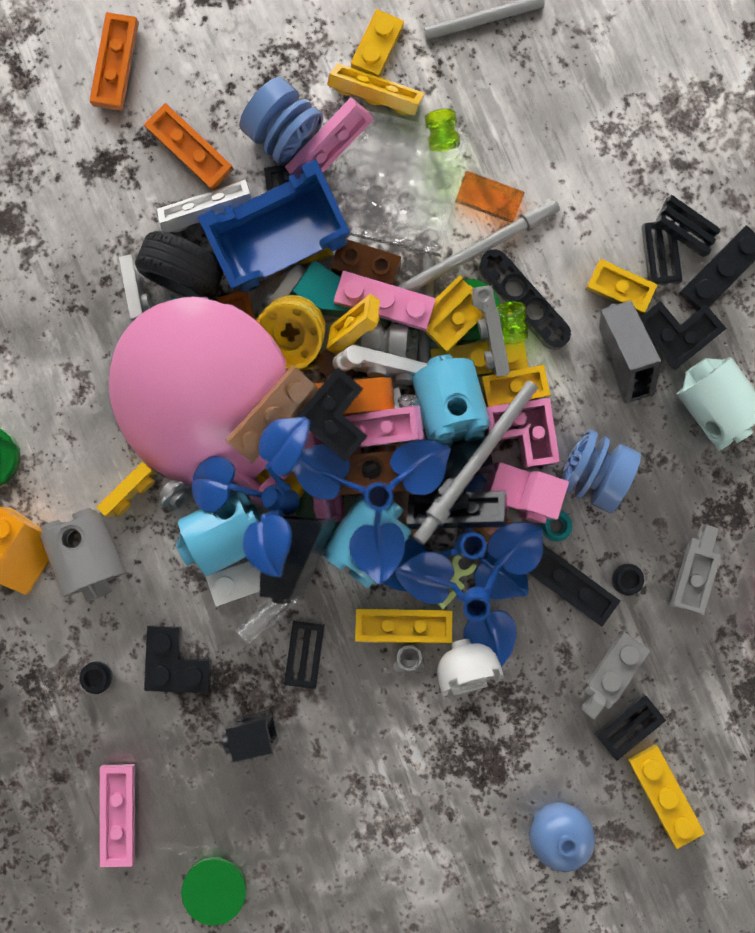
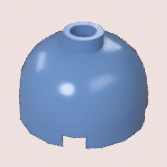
M565 802L547 804L537 811L533 817L534 821L531 824V829L529 828L528 836L531 848L540 862L554 871L565 873L578 870L588 863L594 853L596 839L592 823L585 813L578 807L568 805Z

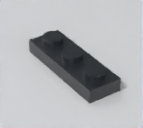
M748 225L744 226L679 292L695 310L698 311L704 305L710 307L755 261V232Z
M467 492L470 507L450 512L444 524L438 525L436 529L506 527V492ZM433 494L409 495L407 526L409 529H419L428 517L426 512L434 503Z
M544 544L539 564L528 573L601 627H603L621 602V600Z

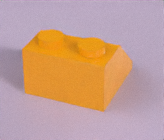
M0 506V584L28 595L49 564V559L40 538L42 530L39 525L13 508Z

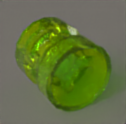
M438 109L425 116L426 128L430 131L428 144L431 151H449L460 145L459 133L455 130L457 117L454 110Z
M505 302L496 306L499 312L504 344H518L528 338V327L524 323V319L527 316L525 304L521 302Z

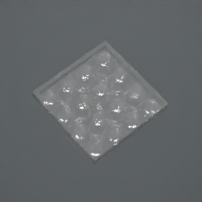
M368 111L374 120L336 159L329 185L349 228L350 236L441 257L471 134Z

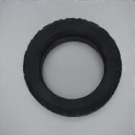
M153 231L146 235L135 259L136 269L141 275L185 297H204L211 300L224 274L215 255L188 240L161 231Z

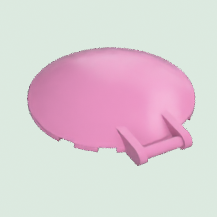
M182 297L157 304L139 315L128 326L118 341L112 356L109 372V394L113 413L123 436L131 448L154 470L171 480L182 481L185 485L192 486V478L196 468L203 461L211 457H222L233 463L236 473L231 484H238L239 486L261 492L271 485H278L272 476L263 484L256 479L266 468L268 461L263 460L259 456L252 464L225 440L287 372L285 367L287 365L286 360L269 333L242 310L230 304H222L204 297ZM294 470L291 473L280 477L283 481H285L294 472ZM249 495L257 504L264 505L261 498Z

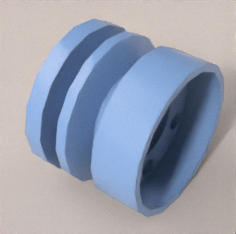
M276 77L264 84L253 95L240 117L239 127L254 143H264V152L272 155L276 163L285 166L319 131L324 118L323 113L317 108L312 107L310 101L306 99L299 100V92L282 77Z
M589 429L572 449L564 466L562 479L569 481L566 493H569L576 485L574 495L580 499L591 488L593 489L590 499L591 505L612 513L620 505L633 482L640 464L641 453L620 443L611 454H608L609 437L603 436L596 444L598 433Z

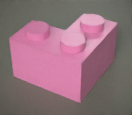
M550 398L528 401L500 440L518 438L522 469L549 466L560 462ZM510 404L486 407L491 425L485 430V436L489 434Z
M501 462L494 463L495 471L489 473L484 492L505 491L507 494V511L509 508L520 512L519 518L544 524L547 519L558 520L569 481L539 471L528 472Z

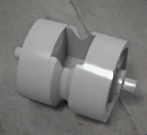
M395 323L390 325L387 330H384L381 324H377L374 330L366 332L355 343L361 347L404 358L409 349H416V343H411L410 339H407L408 326Z

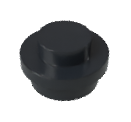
M622 564L613 571L612 585L618 593L631 596L637 594L642 589L644 575L636 565Z
M100 661L88 663L80 673L82 688L91 694H100L106 691L113 680L110 667Z

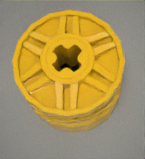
M300 295L282 296L274 299L257 319V322L269 333L282 352L287 363L285 365L287 371L292 365L299 370L305 368L317 357L325 338L326 323L321 310L311 300ZM289 323H292L293 328H299L295 336H292L289 331L285 332Z

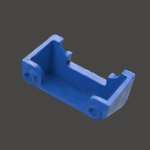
M316 159L301 166L304 172L299 175L300 178L297 179L293 174L288 177L290 181L237 207H225L226 214L222 212L215 215L214 211L210 210L198 216L231 289L241 290L243 294L248 293L260 286L259 281L327 248L330 251H335L348 243L346 238L351 233Z

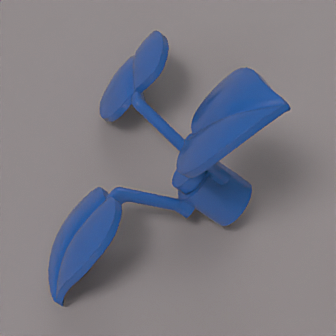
M285 418L273 421L265 428L261 435L259 454L263 460L268 461L266 470L278 485H271L261 492L231 484L236 469L231 461L222 457H211L203 461L196 468L192 478L193 482L191 485L194 500L205 511L215 512L222 509L229 500L230 490L261 498L265 508L271 512L262 514L261 522L251 523L246 528L243 537V550L248 561L256 569L274 577H282L284 562L291 545V527L288 521L283 518V514H293L298 509L300 502L298 493L291 490V485L285 483L280 476L291 473L302 457L310 428V420L307 418Z
M416 440L401 445L395 450L390 459L392 470L399 476L388 485L379 482L364 487L345 480L344 478L350 470L349 459L345 462L325 444L305 449L298 465L294 469V473L303 489L317 499L331 500L335 498L340 491L341 485L363 493V500L366 506L375 510L374 526L366 524L358 527L350 538L349 551L355 564L376 583L381 584L398 568L405 551V537L400 527L394 523L380 525L382 510L388 508L392 503V490L402 481L405 489L412 494L425 495L433 492L438 488L445 476L450 447L432 440Z
M482 474L474 476L466 486V491L484 492L487 480ZM465 528V532L456 538L453 549L439 552L446 557L459 555L462 558L478 559L481 564L476 567L473 576L475 586L482 588L486 586L493 567L498 561L488 551L485 556L486 541L482 535L473 533V528ZM407 539L399 566L415 555L426 552V547L417 540ZM502 565L492 586V592L489 594L490 598L502 600L527 596L529 593L527 575L512 574ZM395 572L383 582L395 590L406 591L398 581Z
M528 522L506 524V527L498 528L491 535L487 546L488 552L498 561L495 563L484 588L476 586L463 593L456 583L451 582L454 575V567L451 561L445 555L434 551H426L415 555L400 565L395 571L396 577L403 588L413 597L424 603L438 604L444 602L448 597L449 588H452L458 596V600L464 602L463 611L469 619L463 630V638L470 639L471 644L480 643L488 646L496 654L501 667L513 651L517 630L515 621L506 611L496 610L490 613L489 594L492 592V586L502 565H504L508 572L520 575L531 572L539 564L543 553V529L539 525Z

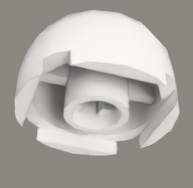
M463 639L452 643V650L442 656L437 669L438 682L443 696H447L450 689L453 695H460L488 687L486 680L493 677L496 683L504 678L496 654L488 646L480 643L471 644L470 639Z

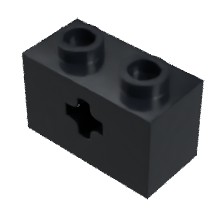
M272 709L234 718L225 729L226 734L222 735L224 751L226 755L231 754L233 763L271 754L279 741Z

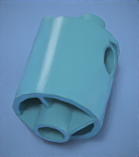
M440 355L430 359L428 366L421 368L412 377L427 439L451 447L453 442L465 439L467 443L484 438L483 431L487 430L491 423L474 362L468 358H453L451 355Z
M234 491L230 493L229 500L222 509L215 512L199 509L178 520L180 535L176 547L187 566L196 563L203 574L209 577L246 558L243 550L245 530L251 523L261 522V516L254 504L250 505L251 502L247 494Z
M359 495L329 538L323 556L341 570L345 566L349 567L351 570L348 573L356 581L369 589L372 583L376 584V582L355 564L349 551V542L354 531L362 525L374 526L375 510L367 507L363 496ZM392 501L388 508L382 510L380 525L386 523L398 525L406 541L412 530L397 520L404 509Z

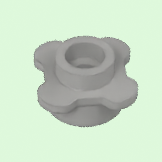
M169 481L159 493L160 505L163 508L168 507L170 512L181 508L188 500L191 487L184 486L182 481Z
M394 644L393 650L396 653V661L393 667L396 672L414 671L415 673H420L424 670L425 664L422 661V653L425 650L424 644ZM407 654L412 655L411 660L406 659Z

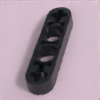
M497 249L485 252L479 264V271L485 280L492 285L493 289L545 347L551 350L563 348L571 337V329L506 254ZM488 259L493 262L498 259L501 262L498 268L503 274L507 270L511 272L505 276L501 283L497 281L501 276L496 269L491 271L487 269ZM512 280L520 282L523 287L522 294L519 296L509 295L505 287L507 282ZM539 304L544 312L543 317L538 320L531 319L526 312L528 305ZM549 316L552 318V321L548 325L552 330L560 329L563 332L560 336L561 342L558 339L554 341L549 339L551 331L547 326L542 330L538 328Z

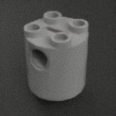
M91 508L72 514L74 520L60 523V520H56L40 527L42 530L40 538L62 596L66 597L83 592L86 602L111 593L108 581L125 574L103 514L97 513L96 510L92 511ZM79 532L81 534V543L74 547L73 537Z

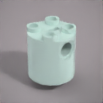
M732 357L725 360L705 358L685 372L686 377L683 388L676 395L717 451L724 449L734 440L738 443L746 439L754 432L751 426L755 424V389Z

